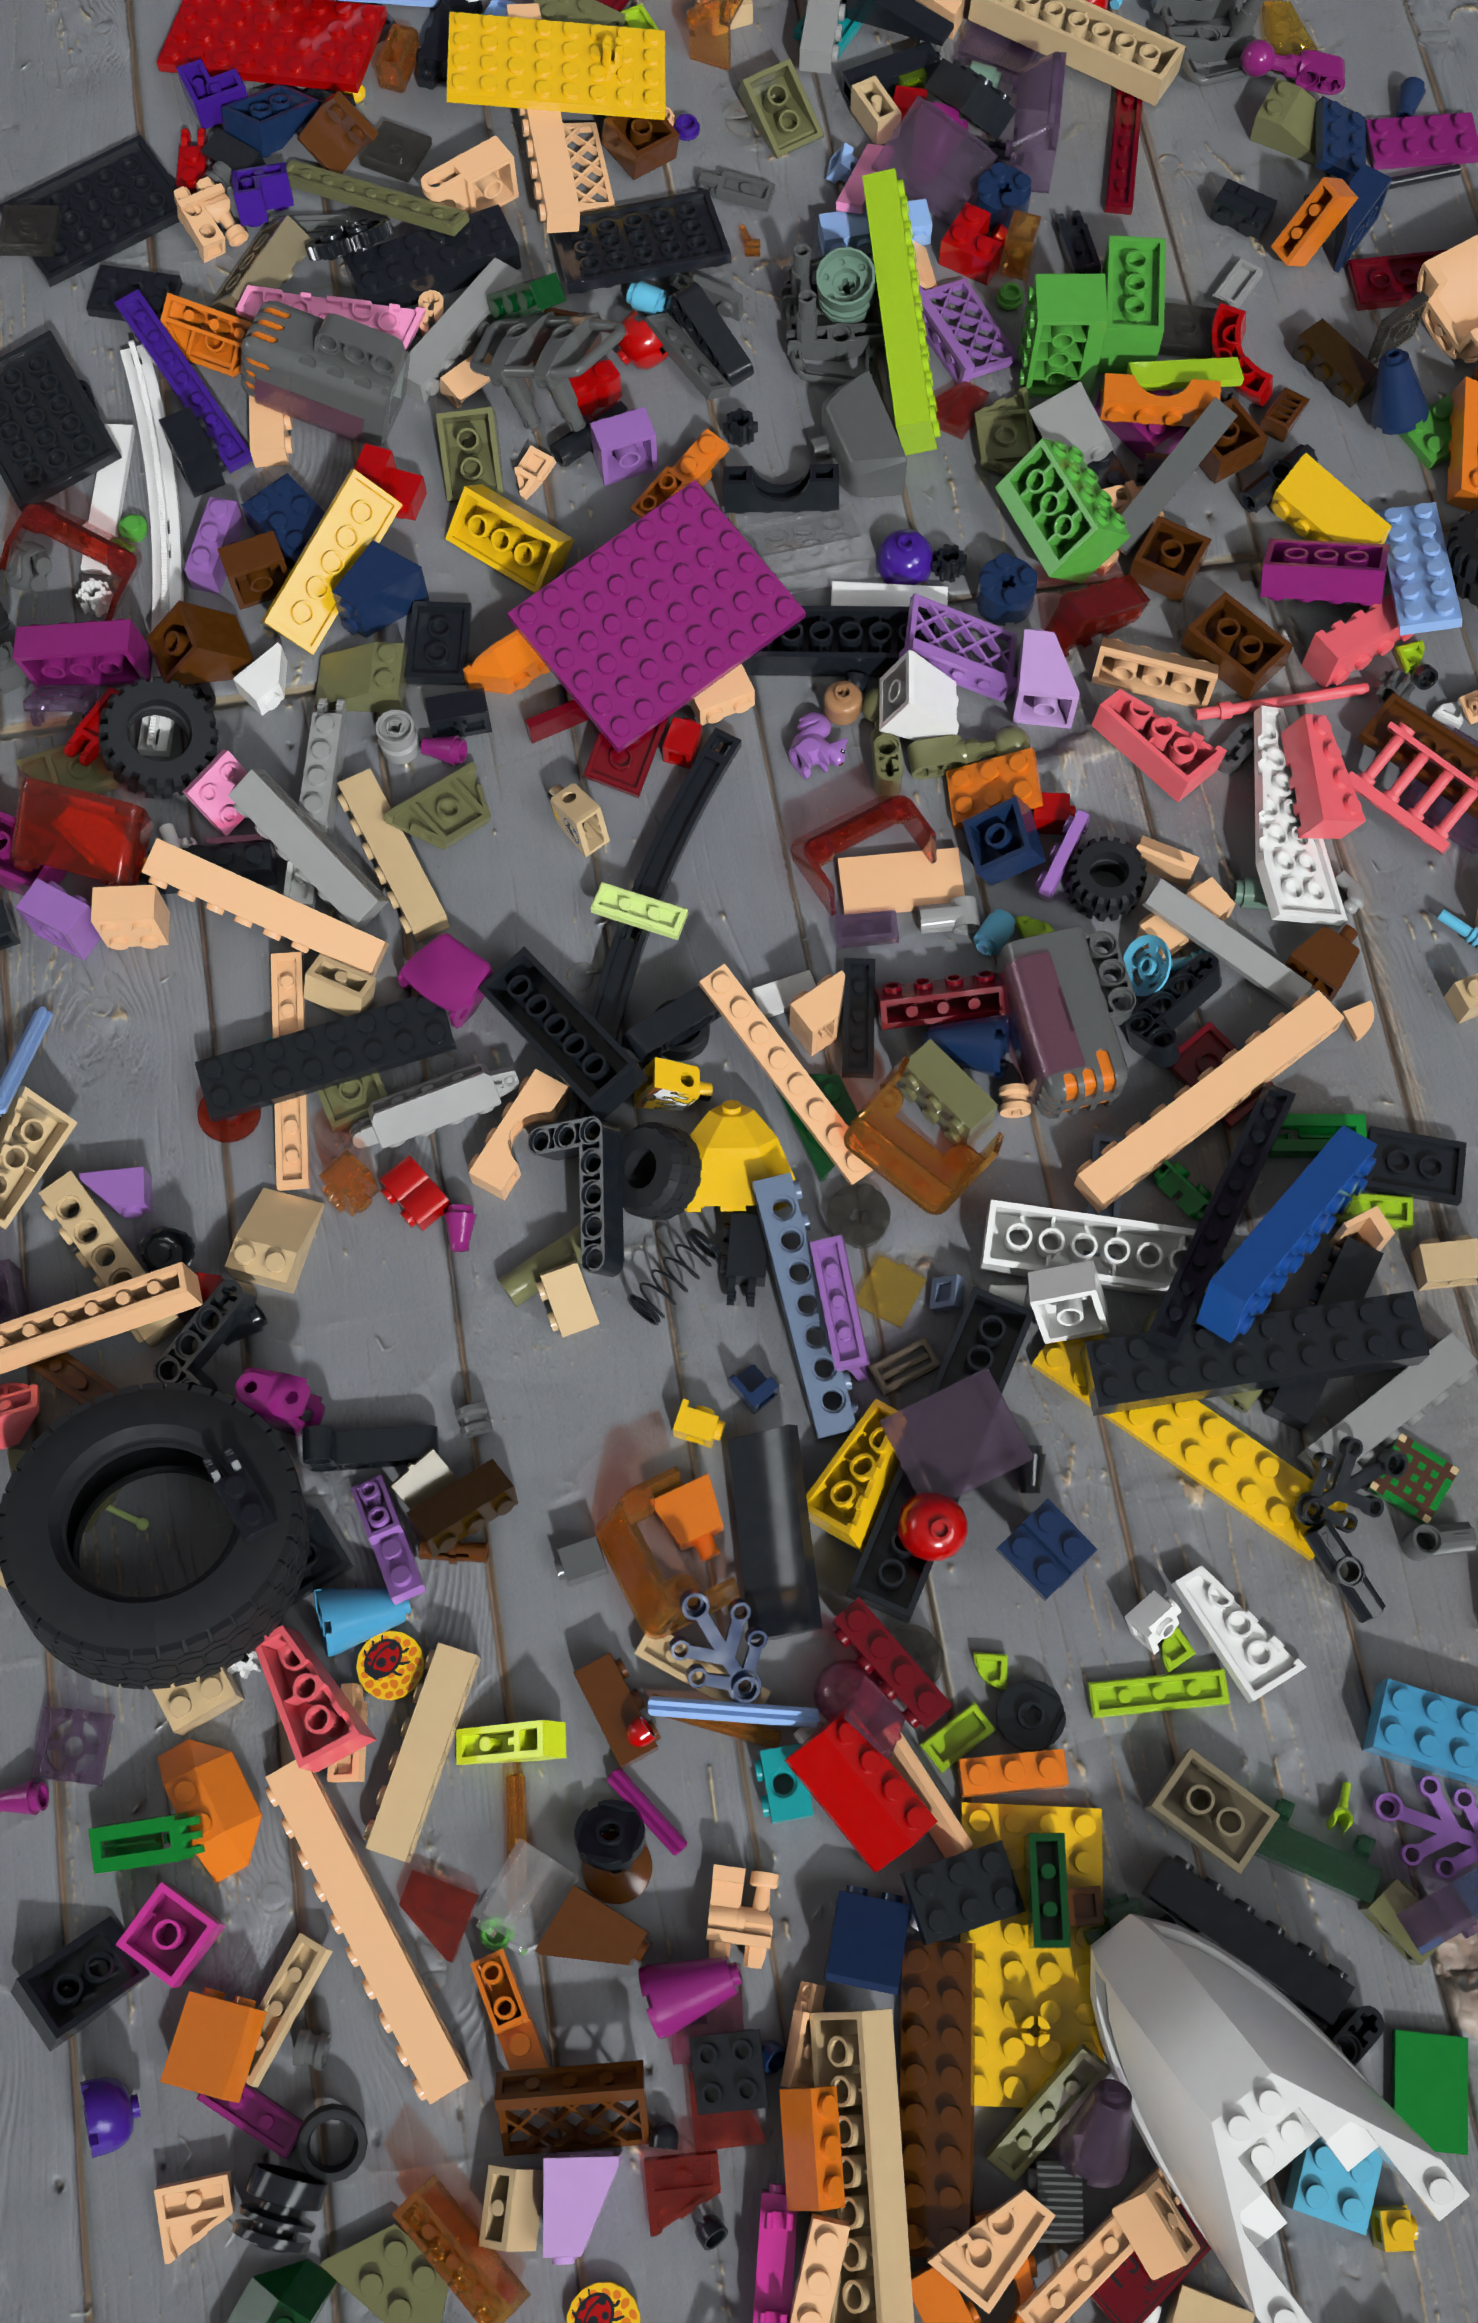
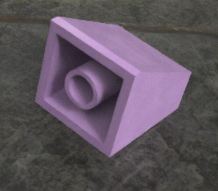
M1024 629L1017 665L1016 678H1018L1017 689H1015L1012 723L1071 729L1080 692L1055 632L1043 629Z
M623 2150L549 2152L543 2158V2258H552V2264L568 2265L574 2264L575 2259L582 2256L623 2159Z

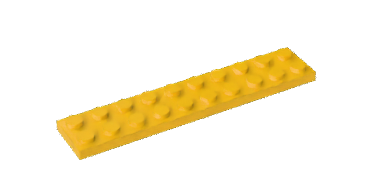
M1098 1334L1045 1344L1031 1366L1091 1408L1080 1350L1087 1341L1106 1339L1107 1337ZM1192 1400L1102 1415L1309 1561L1314 1558L1315 1554L1302 1536L1311 1526L1301 1524L1294 1515L1295 1502L1301 1494L1309 1491L1312 1479L1201 1402ZM1337 1501L1330 1505L1328 1509L1335 1512L1345 1511L1348 1504Z

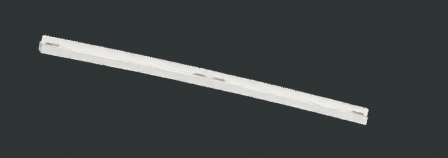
M134 340L128 341L130 348L120 350L134 404L148 490L152 543V632L178 601L184 602L182 523L175 462L158 421L166 417L156 371L153 361L142 345L136 346ZM167 521H169L170 534H168ZM154 657L152 658L150 682H153V676L161 677ZM157 715L143 717L137 747L139 754L170 757L175 721ZM158 734V735H159L158 744L156 745V744H155L156 735Z

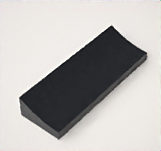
M787 1424L762 1432L727 1438L745 1601L751 1609V1615L747 1620L748 1629L752 1626L761 1627L766 1633L768 1640H777L822 1629L798 1425ZM755 1634L751 1640H760L762 1635Z

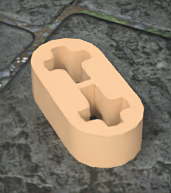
M435 290L425 291L419 296L418 307L426 308V314L420 324L422 337L430 330V322L436 323L445 313L443 297ZM430 303H434V310H429Z

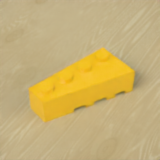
M875 1399L806 1494L809 1520L814 1525L862 1553L914 1431L901 1411Z

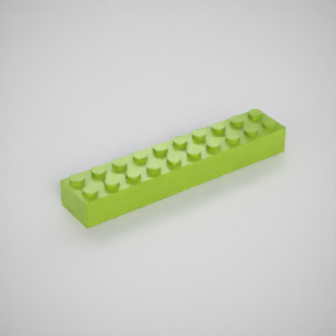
M893 168L862 175L895 423L900 443L907 456L938 449L936 438L941 437V431L936 414L938 409L933 392L934 381L929 363L931 361L929 347L926 342L927 330L922 313L924 309L919 291L920 280L915 263L917 259L912 241L913 230L911 220H909L908 197L906 196L904 180H898L896 169Z

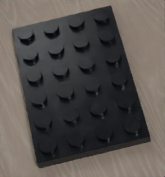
M138 135L0 204V215L45 281L52 287L180 222L177 205L174 200V190L178 189V186L141 135Z
M708 189L580 213L578 232L551 233L569 294L584 293L598 288H611L619 284L637 283L645 279L663 278L671 274L693 272L697 269L719 267L723 264L732 263L731 251Z
M50 330L0 357V475L22 513L122 458Z

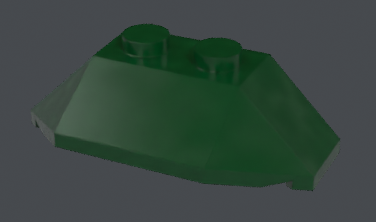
M310 2259L255 2275L249 2281L226 2323H315L338 2281Z

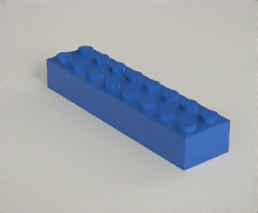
M1343 1125L1210 1280L1196 1322L1229 1343H1232L1239 1333L1245 1335L1254 1322L1255 1318L1253 1316L1256 1312L1262 1314L1268 1307L1272 1298L1270 1295L1273 1292L1277 1294L1281 1292L1288 1280L1287 1275L1289 1272L1295 1274L1299 1270L1305 1259L1303 1255L1306 1252L1309 1254L1313 1253L1321 1240L1319 1236L1322 1232L1327 1235L1337 1220V1214L1339 1213L1343 1216L1350 1207L1353 1200L1351 1197L1353 1195L1358 1197L1363 1192L1368 1183V1180L1364 1177L1370 1173L1377 1160L1373 1157L1377 1144Z

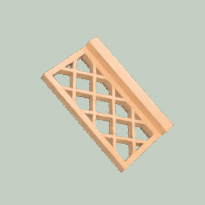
M596 122L563 123L567 145L572 141L582 147L577 153L568 147L571 167L577 162L586 168L582 173L572 168L575 187L577 188L582 183L591 189L587 194L576 189L578 199L580 200V213L615 207ZM591 133L592 138L587 142L579 137L578 134ZM587 151L597 157L593 162L583 157ZM593 172L601 177V180L595 183L587 178V176ZM598 193L607 202H596L592 197Z

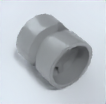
M402 710L384 712L378 718L375 727L384 757L396 765L411 762L420 751V743L412 717Z

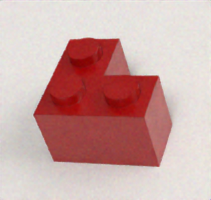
M966 202L941 240L939 265L986 286L1000 267L1003 246L1002 242L988 237L990 212Z
M365 443L354 469L402 503L395 516L396 518H406L415 521L427 495L424 477L396 469L392 450Z

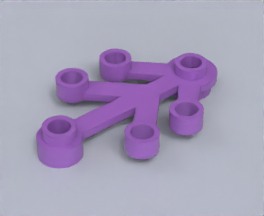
M1429 1775L1420 1778L1417 1782V1790L1421 1796L1428 1798L1439 1819L1405 1807L1400 1797L1394 1793L1387 1792L1376 1796L1372 1803V1810L1380 1821L1393 1822L1400 1820L1435 1834L1417 1844L1403 1845L1399 1849L1398 1855L1404 1865L1416 1866L1421 1863L1424 1857L1454 1842L1469 1846V1848L1452 1858H1437L1433 1863V1872L1437 1877L1441 1879L1453 1878L1458 1870L1478 1861V1809L1475 1805V1796L1469 1789L1461 1788L1455 1790L1451 1794V1803L1454 1808L1464 1812L1473 1832L1459 1826L1441 1792L1440 1781L1434 1776ZM1426 1780L1431 1781L1434 1785L1432 1793H1428L1424 1789V1782ZM1460 1793H1464L1468 1798L1466 1806H1462L1458 1802V1795ZM1383 1801L1388 1802L1391 1806V1812L1388 1815L1381 1811L1380 1806ZM1408 1848L1413 1849L1416 1853V1859L1413 1862L1406 1858L1405 1853ZM1442 1861H1446L1450 1865V1872L1447 1875L1443 1874L1440 1870Z

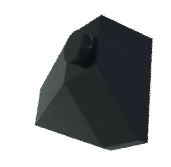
M846 0L848 19L935 45L943 46L954 29L952 22L918 0Z

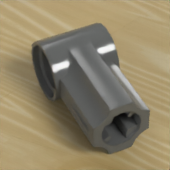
M1469 1521L1434 1526L1422 1524L1403 1537L1401 1546L1408 1558L1414 1561H1421L1428 1557L1474 1552L1476 1550L1477 1538L1475 1529L1470 1525ZM1417 1536L1422 1537L1426 1541L1427 1550L1418 1545Z

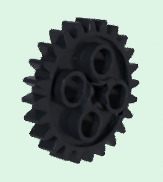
M364 218L348 223L347 226L343 224L325 231V234H322L321 237L314 238V240L305 244V249L311 261L322 259L335 260L350 255L352 252L358 253L374 247V244H377L378 241L390 237L394 230L390 218Z

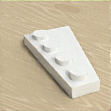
M1202 1565L1171 1584L1249 1704L1306 1668L1298 1658L1294 1659L1283 1648L1285 1645L1276 1636L1268 1634L1257 1623L1259 1620L1249 1610L1246 1612L1236 1603L1234 1596Z

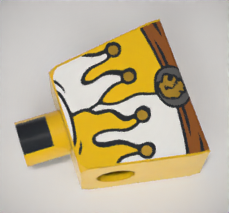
M655 1057L643 1069L649 1079L634 1092V1107L685 1111L696 1100L709 1102L713 1094L712 1083L700 1081V1069L697 1066Z

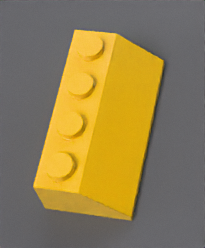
M1307 453L1300 458L1276 489L1269 507L1278 518L1283 519L1299 536L1304 537L1306 540L1384 544L1392 527Z
M483 484L464 486L445 538L533 593L538 592L549 584L562 569L574 542L572 537Z

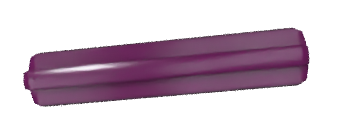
M621 1768L615 1769L608 1776L607 1782L626 1803L636 1809L637 1815L673 1855L680 1854L686 1848L687 1841Z

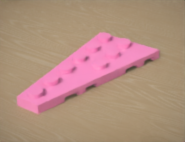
M247 285L236 307L237 315L250 321L254 320L260 306L267 301H278L322 319H325L328 314H338L397 337L404 344L406 351H408L426 314V308L420 307L407 309L400 308V305L390 304L389 306L376 305L367 300L328 295L327 298L312 296L311 293L301 292L299 295L284 293L282 289Z

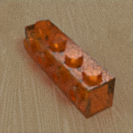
M435 2174L416 2189L392 2213L393 2217L477 2323H504L531 2295L496 2250L478 2246L480 2230Z

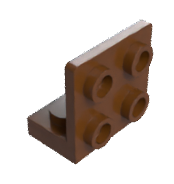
M337 91L324 100L297 136V140L326 170L343 174L361 148L374 141L379 132L340 91Z

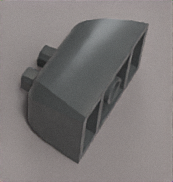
M869 370L837 388L825 399L821 408V436L810 440V451L815 459L828 456L829 459L819 461V464H839V484L850 495L869 498L903 495L907 457Z

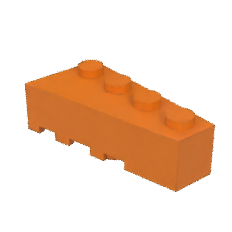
M1465 377L1451 392V402H1453V412L1450 415L1452 437L1449 442L1448 452L1451 453V462L1448 467L1446 503L1472 512L1478 508V381Z

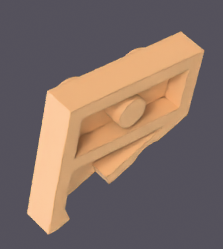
M230 2170L159 2185L154 2189L165 2265L172 2263L182 2252L198 2242L213 2227L234 2213L236 2204Z

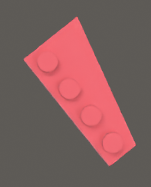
M1392 594L1382 599L1381 604L1371 605L1366 613L1362 610L1353 613L1346 624L1342 620L1332 624L1330 627L1332 630L1327 634L1323 629L1316 632L1301 666L1322 689H1327L1333 684L1338 686L1349 677L1351 672L1356 669L1358 671L1363 670L1370 664L1372 658L1378 654L1384 656L1394 647L1395 643L1401 639L1406 641L1414 634L1400 636Z
M1119 689L1099 705L1091 726L1177 803L1180 802L1217 771L1227 750L1219 745L1216 748L1203 741L1205 737L1195 731L1193 734H1190L1176 726L1178 722L1169 716L1164 718L1155 714L1153 707Z
M1304 714L1281 732L1286 766L1292 770L1289 786L1290 790L1295 791L1297 803L1293 805L1294 815L1300 817L1301 826L1297 828L1298 838L1341 839L1366 822L1362 805L1357 798L1351 776L1347 772L1341 750L1336 743L1331 730V724L1326 715Z
M281 1625L274 1629L269 1636H264L265 1641L255 1650L299 1768L317 1773L377 1740L299 1631Z

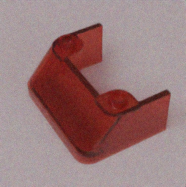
M39 501L25 507L4 544L0 569L6 570L27 530L36 534H44L107 566L111 573L122 578L112 597L105 620L112 621L142 563L141 552L135 546L50 502Z
M902 795L879 796L797 838L792 843L791 854L794 863L831 916L837 914L834 886L821 867L829 863L834 855L894 824H903L930 863L933 864L937 861L936 833L910 798Z

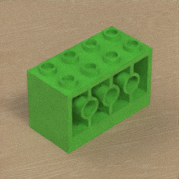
M1109 235L1101 274H1105L1108 324L1097 373L1124 374L1127 372L1126 369L1129 362L1157 361L1164 333L1166 238Z
M1035 274L1034 285L1028 287L1027 303L1030 306H1025L1024 324L1027 326H1022L1021 344L1023 345L1018 346V362H1022L1023 367L1019 370V386L1027 387L1029 397H1053L1081 381L1088 397H1092L1108 324L1105 274Z
M1042 438L1002 479L995 489L1048 576L1083 583L1131 535L1125 527L1127 525L1125 519L1111 505L1113 502L1112 498L1098 484L1097 474L1088 468L1084 462L1085 456L1083 452L1075 445L1069 446L1057 440L1051 441Z

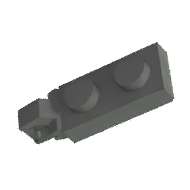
M723 170L722 174L716 175L702 171L698 180V191L708 189L710 196L715 199L767 212L775 192V184Z
M676 273L669 283L670 291L675 293L690 283L697 282L722 316L740 321L744 315L742 294L697 274L689 277L682 273Z

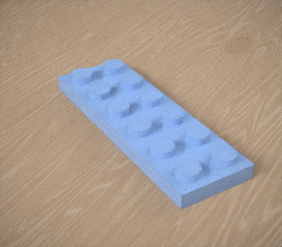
M1436 502L1376 511L1380 517L1392 526L1384 544H1390L1387 575L1400 636L1462 627V614Z

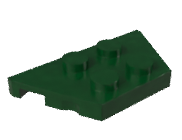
M809 1074L856 1138L860 1140L865 1134L866 1129L840 1075ZM773 1084L819 1182L824 1181L828 1177V1173L834 1168V1163Z

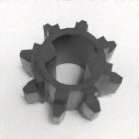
M1398 668L1395 671H1384L1379 678V682L1374 687L1380 704L1385 703L1393 692L1408 701L1415 689L1413 681L1410 679L1411 675Z

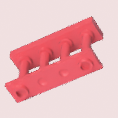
M1391 721L1387 728L1394 736L1365 772L1361 771L1359 775L1353 771L1349 773L1352 785L1356 793L1443 856L1451 846L1450 842L1447 841L1449 837L1448 832L1478 797V777L1469 778L1412 737L1415 732L1402 722L1397 726ZM1406 743L1417 751L1418 754L1389 790L1385 789L1381 793L1373 787L1375 784L1374 779L1400 746ZM1429 760L1442 769L1443 772L1414 808L1410 807L1406 811L1397 804L1400 801L1398 797ZM1454 778L1468 789L1438 826L1434 825L1431 829L1422 823L1424 820L1423 815Z

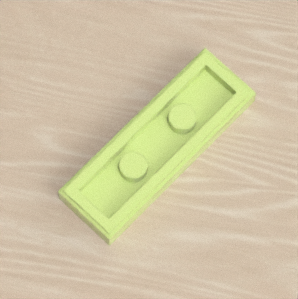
M601 882L590 908L591 913L675 940L679 939L688 916V909L604 882Z

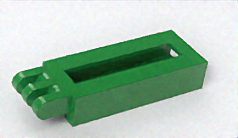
M1288 1114L1281 1130H1297L1298 1139H1292L1291 1132H1287L1286 1135L1279 1134L1268 1158H1315L1343 1125L1367 1138L1365 1114Z
M187 1811L105 1824L88 1829L94 1874L179 1862L194 1857V1854L205 1852L204 1844L192 1845V1840L203 1837L202 1830L190 1831V1826L201 1823L200 1815L188 1817ZM169 1831V1833L163 1835L164 1844H171L170 1848L163 1847L162 1832Z

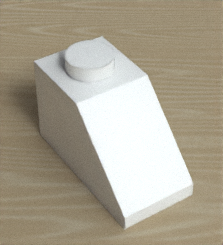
M276 643L233 678L239 694L262 716L269 710L275 709L281 700L285 698L287 659L282 646Z

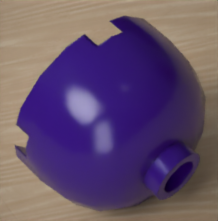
M899 529L887 535L881 541L876 553V572L884 578V583L916 585L923 580L924 582L928 580L932 572L933 551L928 540L919 532L911 529Z
M100 2077L80 2082L92 2158L119 2149L132 2135L134 2119L141 2117L137 2094L130 2096L126 2085L116 2078Z

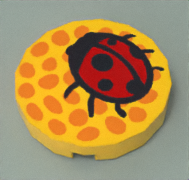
M397 1631L383 1632L368 1640L359 1652L356 1665L358 1680L366 1692L379 1700L393 1701L404 1699L416 1690L418 1683H421L424 1678L425 1656L416 1640L407 1634Z
M602 2281L584 2287L576 2295L567 2314V2323H641V2313L635 2297L626 2287L613 2281Z

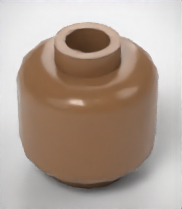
M849 681L832 683L824 694V714L836 725L841 726L854 723L862 711V693L858 686Z

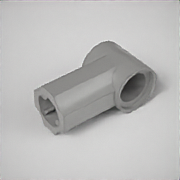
M959 896L952 899L950 903L918 906V925L921 934L954 931L957 935H970L976 933L981 927L977 900L974 896Z

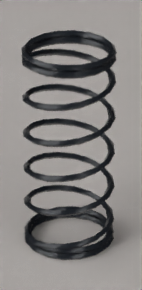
M690 1228L686 1232V1239L690 1247L683 1244L675 1245L674 1251L679 1260L668 1256L663 1257V1265L668 1274L658 1269L651 1270V1277L656 1286L647 1282L639 1284V1289L645 1300L634 1294H629L627 1297L633 1309L653 1325L661 1323L658 1315L662 1318H665V1315L649 1300L643 1291L642 1285L655 1289L673 1305H677L676 1301L658 1284L654 1277V1272L665 1275L683 1291L688 1292V1289L671 1273L666 1265V1259L683 1266L693 1277L700 1280L699 1275L683 1261L677 1251V1247H683L691 1251L708 1267H712L711 1263L698 1253L690 1239L709 1257L713 1259L721 1257V1252L715 1243L698 1229ZM698 1238H700L705 1244H707L710 1247V1249L707 1248Z

